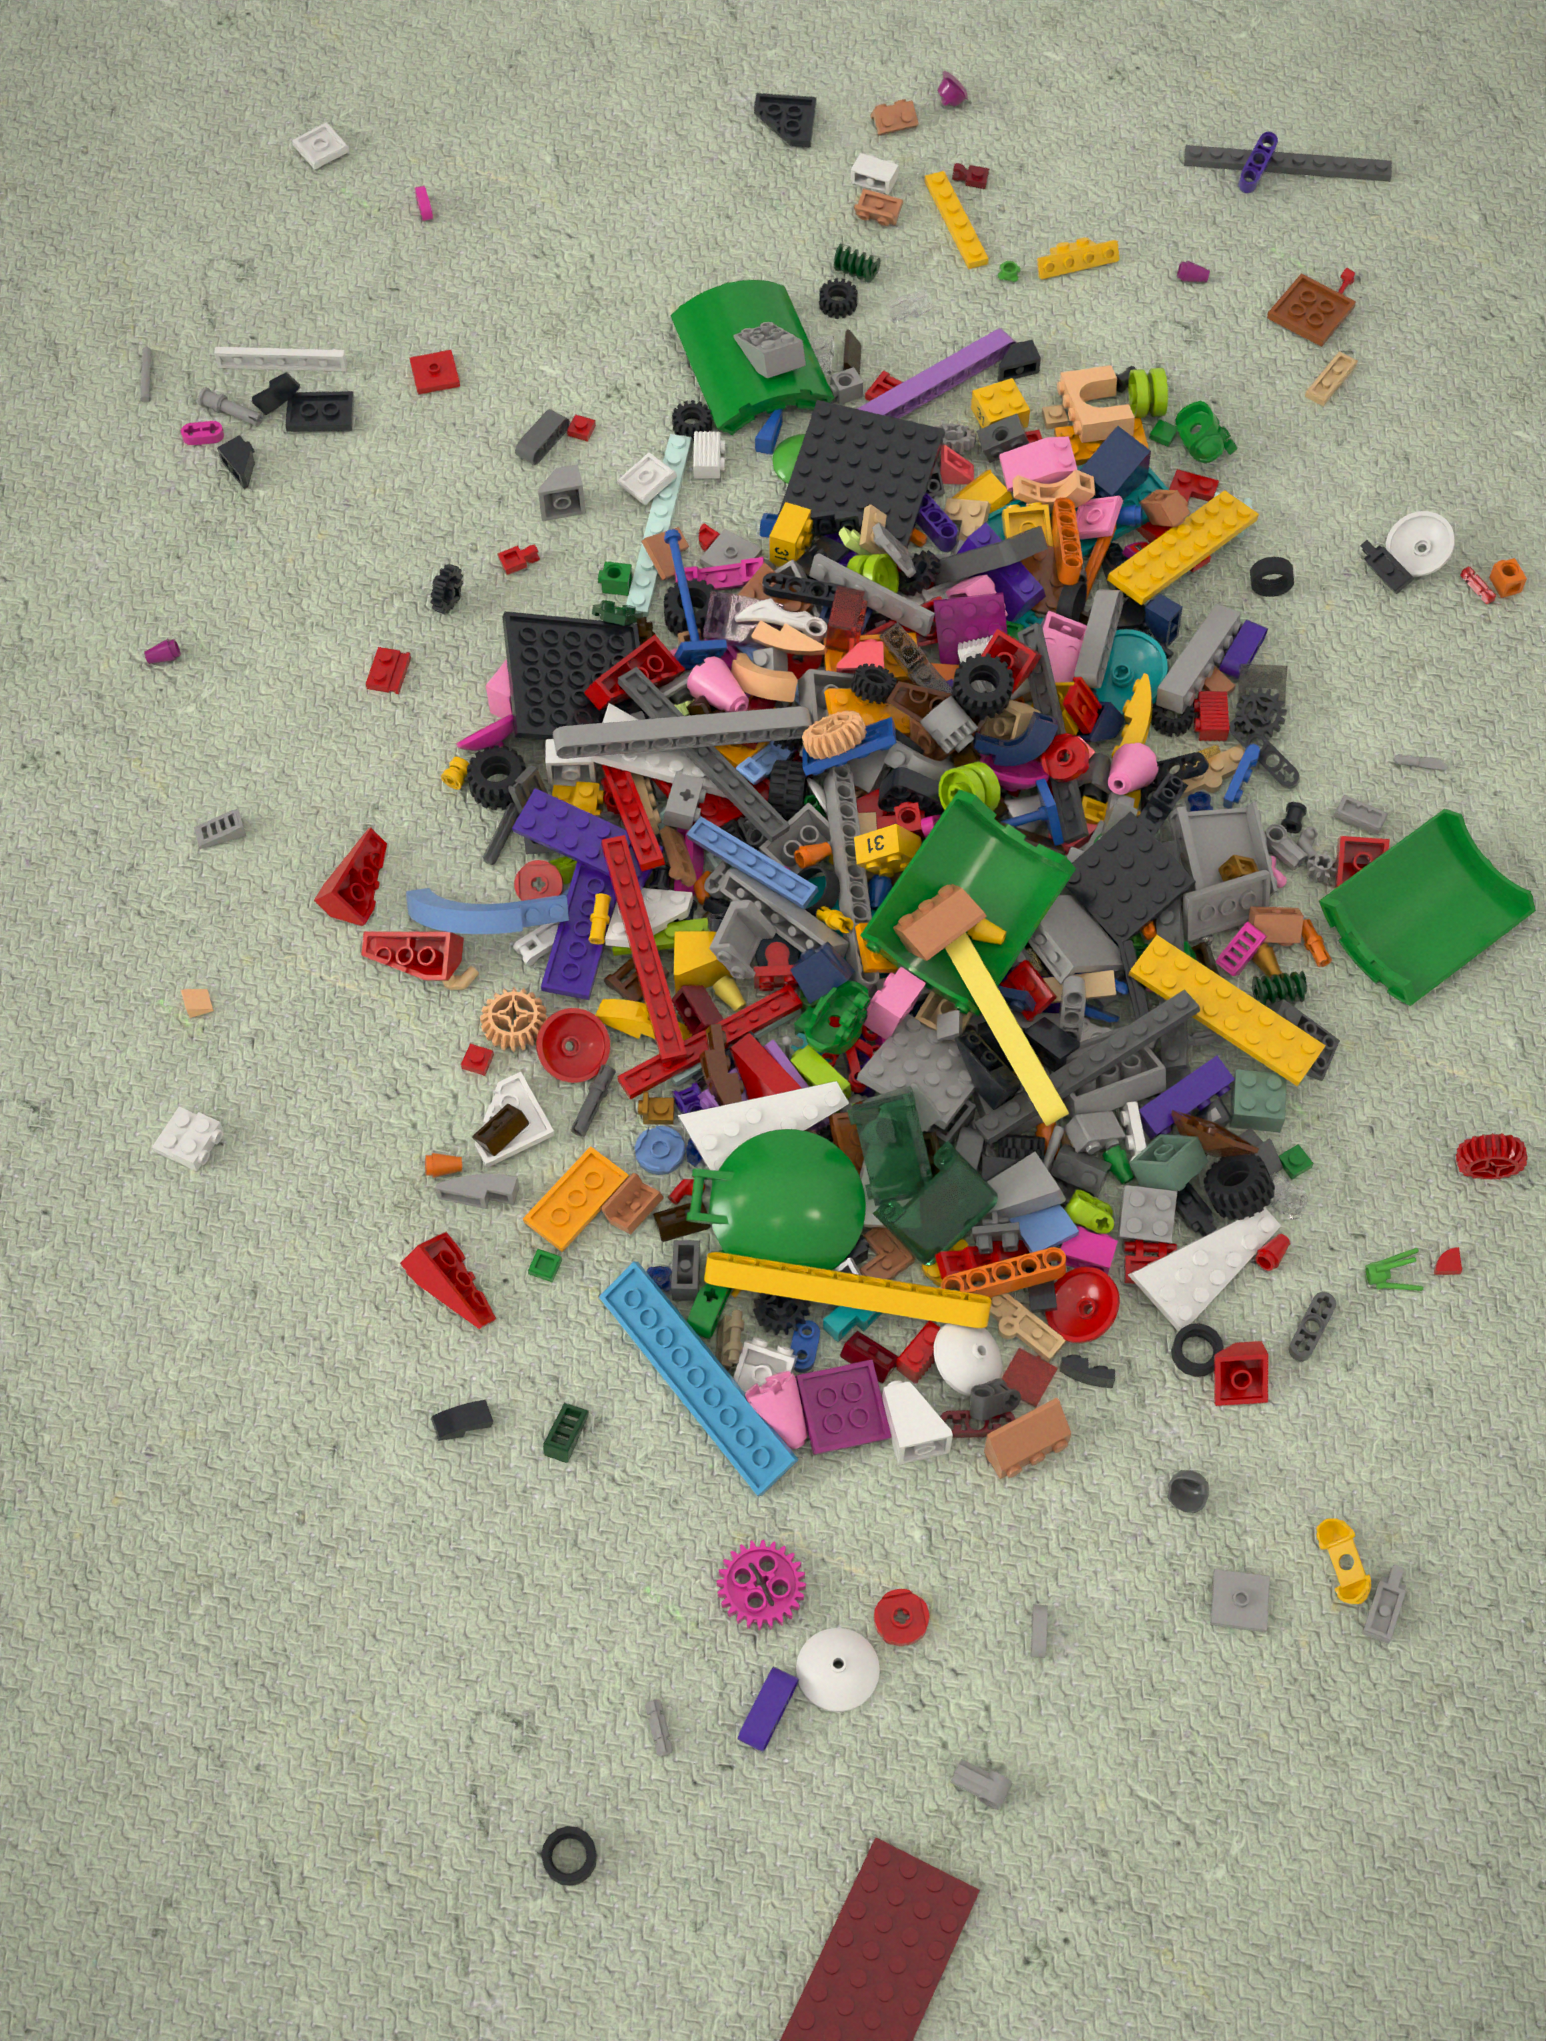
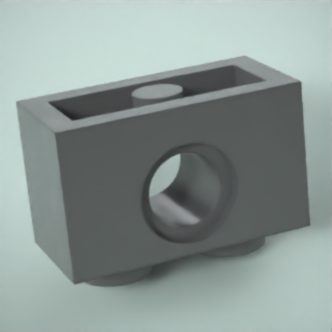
M1017 413L976 431L982 450L989 463L1000 460L999 456L1002 453L1029 444L1024 426Z
M673 1240L672 1300L695 1301L699 1292L700 1241Z

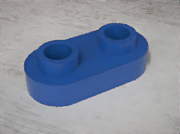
M805 1320V1325L797 1324L798 1331L794 1330L790 1349L793 1350L792 1355L805 1354L807 1356L803 1360L797 1357L794 1371L799 1373L808 1372L813 1368L819 1345V1326L810 1320ZM808 1329L812 1333L810 1335H804L802 1332Z

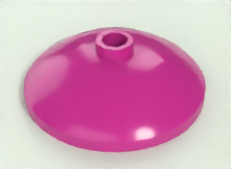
M513 714L455 743L456 746L462 750L470 751L484 750L486 747L492 749L494 745L503 746L502 740L514 731Z
M992 754L989 756L984 755L980 758V762L987 764L994 771L999 785L1008 791L1036 787L1037 780L1045 778L1047 781L1049 779V775L1044 771L1042 763L1036 760L1017 766H999L993 764Z

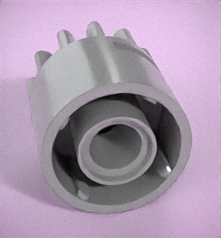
M952 696L940 703L920 722L946 754L954 749L958 753L962 751L967 744L975 739L971 734L978 728Z

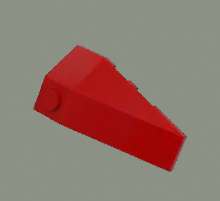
M372 828L367 829L323 884L314 901L330 917L360 926L366 924L375 909L376 901L374 896L375 891L379 889L380 882L377 880L379 870L383 868L387 843Z
M750 1033L729 1048L738 1074L745 1086V1094L748 1100L802 1089Z

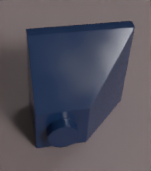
M1099 701L1102 708L1097 710L1098 717L1091 734H1083L1079 729L1077 734L1073 736H1080L1085 742H1097L1115 738L1125 718L1112 702Z

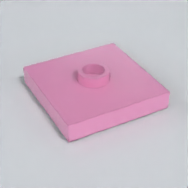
M1121 496L1090 499L1078 507L1076 518L1080 539L1112 536L1123 503Z

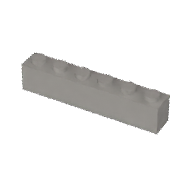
M1215 604L1159 685L1156 705L1181 714L1187 706L1192 705L1197 691L1200 692L1202 690L1205 679L1211 677L1216 663L1219 664L1221 662L1224 651L1226 649L1229 650L1234 636L1238 634L1243 626V623L1240 622L1241 612Z
M727 870L720 891L733 901L751 900L777 930L776 933L802 953L810 947L815 950L828 941L844 958L850 944L847 940L805 909L800 908L740 870Z

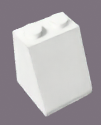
M894 1381L889 1383L887 1387H883L882 1400L898 1465L950 1453L953 1437L951 1429L910 1381L904 1383L902 1381Z

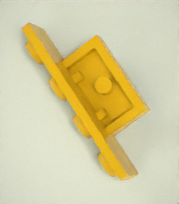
M1079 238L1074 243H1058L1057 247L1050 248V255L1037 258L1039 278L1046 279L1119 261L1118 241L1111 240L1096 244L1089 238Z

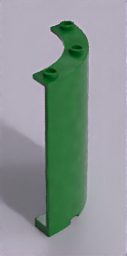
M765 280L726 282L696 295L680 305L670 315L718 430L733 436L743 426L755 420V415L764 411L769 414L778 409L784 410L789 405L814 410L817 400L830 403L835 399L785 286ZM764 322H772L803 341L806 366L766 378L755 370L734 339V335L741 333L743 329H754L760 327Z
M959 789L860 936L867 942L866 947L875 954H881L897 968L902 967L925 982L926 988L955 1004L954 1007L960 1010L961 1013L967 1015L970 1012L979 1016L981 1011L946 949H942L926 961L906 950L893 927L899 923L900 918L907 914H912L919 909L918 906L923 901L938 895V891L942 887L954 884L963 888L986 914L987 917L985 919L1002 928V930L1007 931L1002 945L972 940V937L969 936L998 987L1076 868L1065 855L1057 853L1041 844L1035 847L1024 841L1026 835L1009 824H1006L1004 827L994 819L997 814L988 808L977 795Z
M1445 808L1319 900L1330 928L1335 926L1341 936L1338 940L1355 964L1375 984L1381 982L1388 988V994L1409 1006H1412L1536 911L1531 891L1520 887L1501 874L1475 844L1465 825L1462 814Z

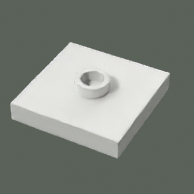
M328 123L292 140L293 146L314 169L349 152V146Z
M649 452L619 478L617 482L625 491L646 505L671 483L677 475L674 470Z

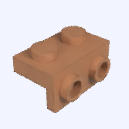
M905 99L894 102V105L890 106L880 104L875 107L870 115L871 119L875 120L878 136L914 128L919 125L913 100L907 102Z
M863 189L858 204L854 206L856 215L862 220L869 221V219H872L883 226H889V224L895 226L903 200Z
M632 1173L601 1207V1210L611 1225L631 1235L664 1197L660 1191L644 1184L638 1174Z

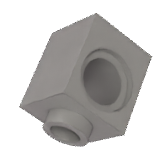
M854 367L830 375L829 387L839 405L863 397V381Z

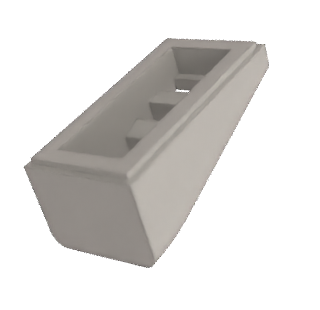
M238 809L226 812L194 827L200 849L246 836ZM226 826V830L222 831L221 827ZM217 829V834L213 835L212 830ZM207 831L209 837L204 839L203 832Z

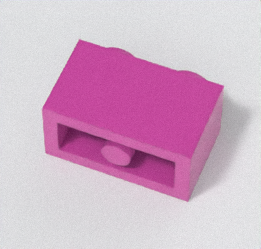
M1076 1226L1079 1230L1078 1236L1062 1243L1061 1250L1066 1255V1266L1072 1268L1094 1267L1108 1275L1118 1240L1113 1239L1107 1234L1091 1233L1083 1227Z

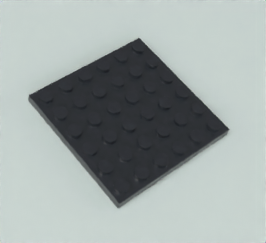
M817 400L778 517L785 502L810 509L812 520L813 512L848 511L858 514L861 530L864 508L873 505L887 515L885 528L908 549L942 445L945 429Z
M505 611L502 620L515 738L553 739V731L559 727L602 723L607 708L598 710L584 692L597 678L640 646L637 624L624 626L601 620ZM632 698L613 705L629 715L642 711L645 719H649L646 712Z

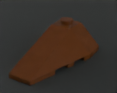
M898 681L886 702L916 721L921 722L934 708L952 696V693ZM975 716L974 719L971 718L978 727L971 734L973 737L976 732L979 733L988 716H985V720H979V716Z
M1172 1110L1171 1116L1180 1136L1198 1137L1206 1157L1207 1155L1218 1158L1258 1153V1147L1220 1124Z

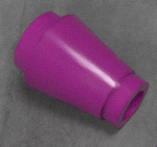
M1188 260L1186 262L1181 261L1177 278L1181 279L1182 282L1207 283L1210 270Z
M168 638L144 651L148 664L174 661L177 657L181 656L176 640H169Z

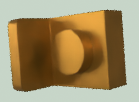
M1232 855L1218 868L1223 882L1259 871L1253 858Z
M643 1091V1100H638V1115H643V1124L674 1125V1098L649 1097V1092Z

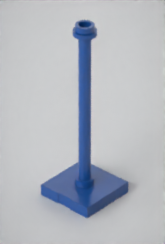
M671 529L665 532L664 541L670 545L691 640L689 642H681L674 657L683 666L685 671L692 670L696 665L705 662L704 659L715 656L721 658L728 647L726 639L700 641L678 543L681 540V534L678 533V530Z
M1045 778L1037 780L1036 786L1041 807H1038L1037 811L1000 822L1017 827L1038 820L1045 821L1054 845L1063 844L1064 840L1056 803Z

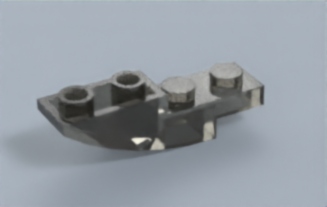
M898 622L879 636L885 647L914 685L947 693L953 692L952 687L928 661L926 654Z

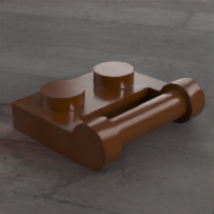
M631 957L616 972L607 975L604 978V982L624 999L642 1002L644 997L636 971L623 983L620 982L622 978L635 968L633 957ZM662 966L665 978L667 979L670 976L669 971Z

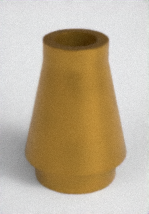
M1267 943L1262 944L1251 960L1269 978L1273 974H1277L1280 977L1282 971L1280 970L1273 947H1269Z

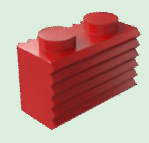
M1227 691L1198 692L1197 699H1194L1192 707L1194 706V713H1197V718H1194V732H1198L1199 741H1227L1230 729Z
M930 1320L897 1358V1371L914 1384L918 1383L919 1379H922L925 1372H928V1368H931V1364L935 1362L934 1342L941 1328Z

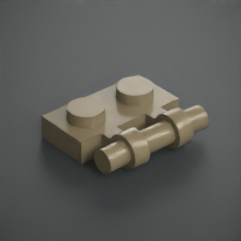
M733 1310L732 1316L725 1315L717 1326L715 1357L727 1371L736 1363H739V1356L743 1351L741 1332L744 1331L745 1322L742 1320L743 1312L740 1310Z

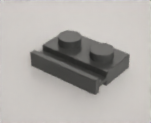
M532 765L520 774L515 780L516 784L513 787H508L519 814L522 812L535 788L548 794L538 769Z

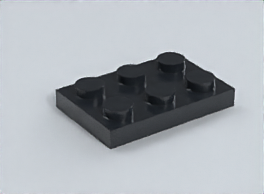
M353 391L296 392L287 400L286 431H352Z

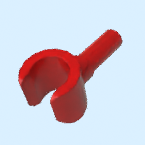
M1346 268L1341 274L1340 278L1344 280L1338 291L1343 294L1349 284L1351 285L1354 282L1355 272L1350 268Z

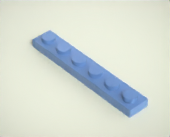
M701 816L686 834L687 838L802 909L806 908L818 892V888L814 884Z

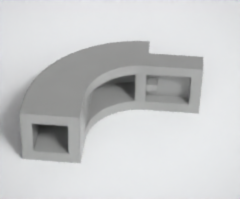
M897 740L883 761L894 769L906 767L940 782L941 776L947 770L955 768V765L947 759L943 761L930 759Z

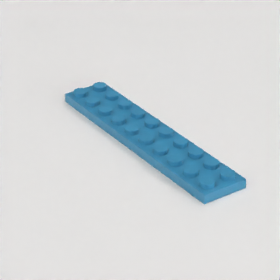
M633 1261L599 1296L600 1300L755 1494L762 1496L799 1459L779 1434L752 1408L746 1399L744 1391L641 1264Z

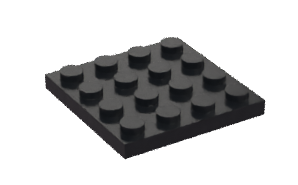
M1130 811L1072 862L1076 870L1065 886L1115 942L1119 944L1134 938L1189 890L1196 881Z

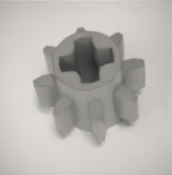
M1316 853L1314 859H1309L1306 867L1309 868L1307 876H1311L1315 883H1328L1330 877H1335L1337 871L1334 868L1336 860H1332L1327 853L1321 855Z

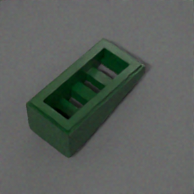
M564 1402L543 1443V1453L545 1456L568 1463L589 1415V1410ZM568 1415L577 1418L578 1421L576 1422L565 1417ZM564 1425V1426L573 1428V1430H570V1429H567V1428H564V1427H561V1426ZM560 1435V1436H563V1437H566V1438H569V1439L566 1440V1439H563V1438H560V1437H557V1436Z

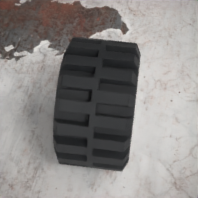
M692 578L691 581H688L687 579L692 606L701 609L695 611L694 616L697 629H700L701 638L705 639L707 634L710 635L714 629L719 627V622H721L719 592L714 590L712 584L707 585L705 580L697 581V578ZM676 582L674 587L670 586L668 593H665L663 603L665 624L668 626V630L674 632V636L678 637V633L688 631L678 582Z
M981 653L976 654L975 658L969 656L966 658V662L962 661L959 664V668L955 671L952 697L966 713L970 714V718L974 719L975 716H979V720H985V716H988L989 719L995 718L996 713L998 715L1003 713L1004 708L1006 709L1009 705L1014 685L1013 672L1011 669H1008L1006 662H1000L1001 658L998 656L995 659L991 658V654L986 653V656H981ZM977 680H984L991 683L995 690L989 693H980L974 690L970 684Z
M494 745L492 749L486 747L483 752L478 751L475 753L476 758L472 757L470 765L467 766L470 793L475 798V801L478 804L482 803V807L486 809L490 806L492 810H497V808L505 810L507 809L506 806L514 803L508 787H513L516 784L515 780L526 770V765L523 757L518 755L514 749L509 751V747L503 746V748H499V745ZM496 774L508 776L506 779L498 782L487 780Z
M776 760L771 772L768 803L786 821H789L804 807L807 776L803 770V762Z
M1246 1154L1221 1157L1218 1162H1214L1211 1165L1212 1168L1208 1169L1205 1173L1206 1177L1203 1180L1204 1188L1215 1211L1221 1217H1227L1229 1220H1234L1235 1218L1244 1220L1245 1217L1249 1216L1251 1218L1255 1213L1262 1212L1264 1210L1263 1207L1271 1203L1270 1199L1275 1194V1185L1260 1156Z

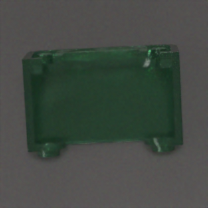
M912 1087L899 1088L852 1103V1109L847 1111L850 1124H856L870 1182V1184L865 1185L868 1200L874 1199L875 1206L935 1193L936 1188Z
M949 1141L934 1156V1163L940 1172L904 1207L894 1200H889L873 1213L909 1252L926 1266L935 1264V1255L942 1251H949L996 1205L998 1200V1194L993 1187Z

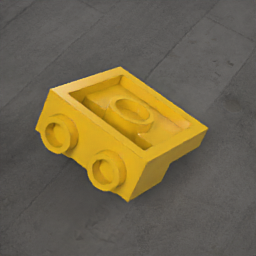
M1041 502L1029 504L1028 507L1010 505L1003 509L1002 522L1006 539L1026 530L1042 526L1047 545L1053 546L1048 504L1042 505Z
M576 781V786L553 785L552 796L590 814H601L599 804L604 803V790H600V783Z

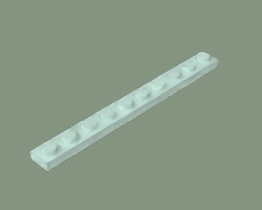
M673 434L669 436L663 463L674 470L677 477L653 498L643 539L670 530L692 444V437ZM642 544L626 605L635 606L636 611L643 612V617H648L659 573Z

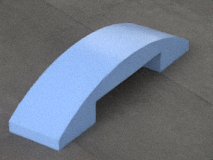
M771 741L752 758L748 757L740 763L736 770L752 784H758L771 775L772 767L776 760H788L798 749L793 747V750H788V747L785 746L783 750L780 749V744L776 747L773 745L774 741Z

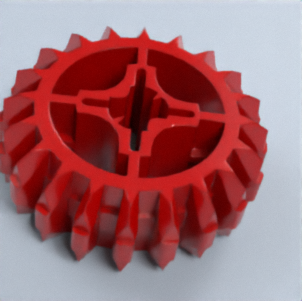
M1503 1133L1482 1134V1136H1473L1472 1139H1466L1459 1144L1456 1154L1459 1172L1467 1177L1472 1176L1473 1179L1500 1180L1504 1177L1510 1178L1511 1175H1517L1520 1171H1523L1528 1160L1524 1142L1518 1137L1504 1135Z

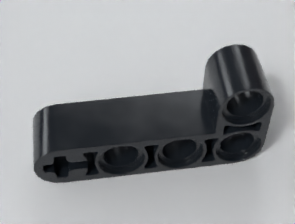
M897 767L893 769L880 784L877 804L883 811L893 812L895 811L894 807L905 802H918L920 810L932 815H942L945 811L939 797V782L909 768Z

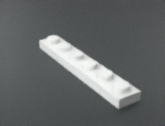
M215 347L214 351L218 368L345 372L347 369L344 350Z

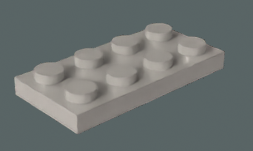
M1261 870L1183 894L1184 939L1191 941L1245 924L1249 920L1250 906L1269 907L1271 873L1267 870Z

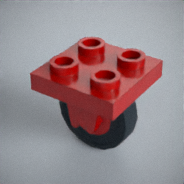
M775 933L773 938L762 939L756 950L755 958L758 967H754L756 972L754 976V989H759L762 992L773 991L774 988L785 987L789 984L793 990H797L800 987L790 970L799 960V950L777 933Z

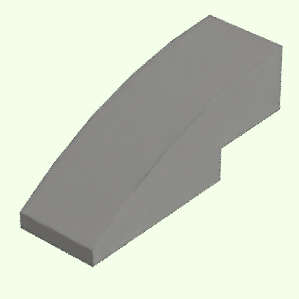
M476 1174L437 1183L435 1191L438 1199L487 1209L489 1200L514 1205L520 1187L517 1176Z

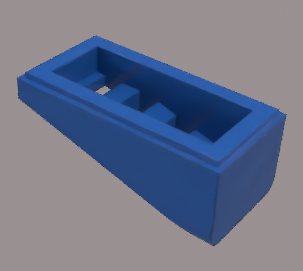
M782 409L775 410L755 438L756 452L773 454L783 423Z

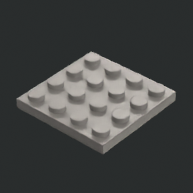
M909 1014L897 1026L893 1035L887 1038L862 1068L857 1077L859 1082L889 1099L896 1096L899 1089L904 1090L917 1081L937 1107V1110L943 1115L940 1120L934 1123L942 1129L947 1127L976 1090L956 1042L952 1040H937L936 1030L921 1024L919 1020Z

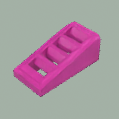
M1246 922L1215 962L1230 975L1238 976L1267 936L1251 923ZM1247 932L1257 939L1255 943L1245 936ZM1240 941L1248 945L1250 949H1245L1242 945L1239 944ZM1234 949L1239 951L1244 956L1240 958L1233 952ZM1230 957L1237 963L1236 966L1227 959Z

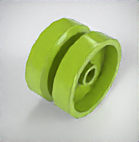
M1150 368L1148 375L1144 369L1130 371L1128 383L1129 406L1135 418H1144L1148 412H1150L1152 417L1166 415L1168 385L1164 368Z
M855 555L850 559L847 565L848 569L895 593L898 592L899 574L896 563L890 555Z
M974 762L949 769L941 776L939 797L944 809L947 808L959 789L977 795L992 811L998 806L1000 785L994 771L987 764Z

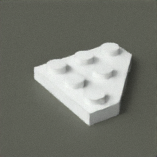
M642 888L641 893L653 935L666 929L668 923L676 919L681 921L689 916L693 902L692 892ZM616 902L605 936V943L607 946L630 948L618 903Z
M521 1072L498 1082L493 1101L489 1105L483 1120V1126L506 1104L520 1109L528 1119L529 1125L496 1156L489 1154L475 1141V1148L486 1168L555 1136L552 1126Z

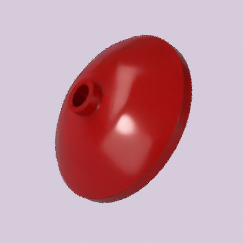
M567 1008L555 1012L544 1021L537 1035L536 1050L541 1065L551 1076L563 1082L578 1083L593 1078L598 1074L601 1065L605 1066L610 1053V1038L602 1021L593 1013L580 1008ZM567 1042H571L573 1045L571 1051H568L565 1047Z
M1079 1267L1068 1271L1054 1283L1057 1310L1045 1313L1049 1326L1061 1335L1064 1340L1071 1343H1087L1102 1336L1112 1326L1119 1311L1120 1296L1115 1282L1105 1272L1094 1267ZM1093 1307L1092 1311L1087 1314L1088 1310Z

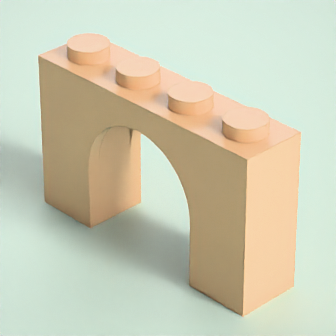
M1111 365L1061 372L1060 382H1057L1058 394L1062 395L1063 406L1068 409L1069 420L1073 421L1074 432L1076 435H1079L1082 443L1105 440L1117 426L1131 436L1133 435L1135 417L1129 404L1099 408L1085 403L1092 399L1116 396L1117 377Z

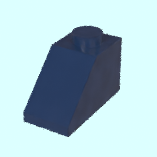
M1159 594L1145 606V624L1158 642L1162 641L1169 647L1179 636L1182 606Z

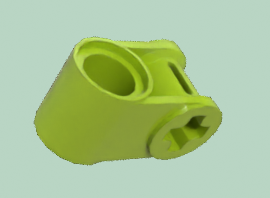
M1076 1190L1064 1209L1073 1223L1083 1225L1096 1233L1106 1234L1114 1227L1112 1207L1085 1191Z

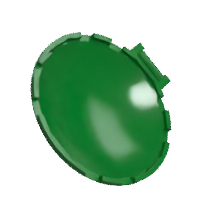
M797 1129L768 1131L756 1135L738 1146L727 1157L719 1171L692 1169L694 1183L690 1212H687L686 1221L712 1224L715 1236L721 1248L727 1254L834 1270L850 1254L861 1235L865 1220L866 1201L860 1176L851 1160L840 1148L817 1134ZM704 1179L712 1180L708 1214L700 1213Z

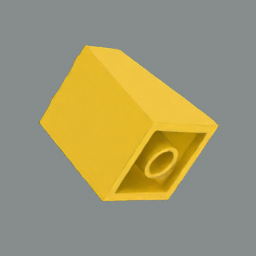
M675 931V994L684 985L701 986L703 984L704 988H708L726 975L733 978L730 971L709 949L717 932Z

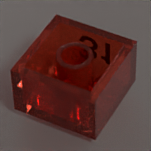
M837 585L827 628L825 644L827 649L849 653L860 642L868 601L864 600L865 591Z

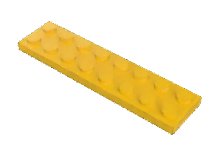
M1224 490L1186 517L1181 525L1171 528L1110 572L1107 580L1140 605H1143L1256 522L1259 514Z
M1158 935L1155 936L1128 974L1166 1000H1169L1185 989L1200 1007V1012L1192 1016L1194 1019L1297 1087L1326 1046Z

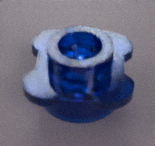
M1199 791L1188 796L1187 801L1191 805L1190 812L1213 810V806L1210 805L1211 796L1208 793Z
M655 1266L647 1269L646 1272L660 1289L664 1291L671 1289L670 1275L672 1270L669 1267Z

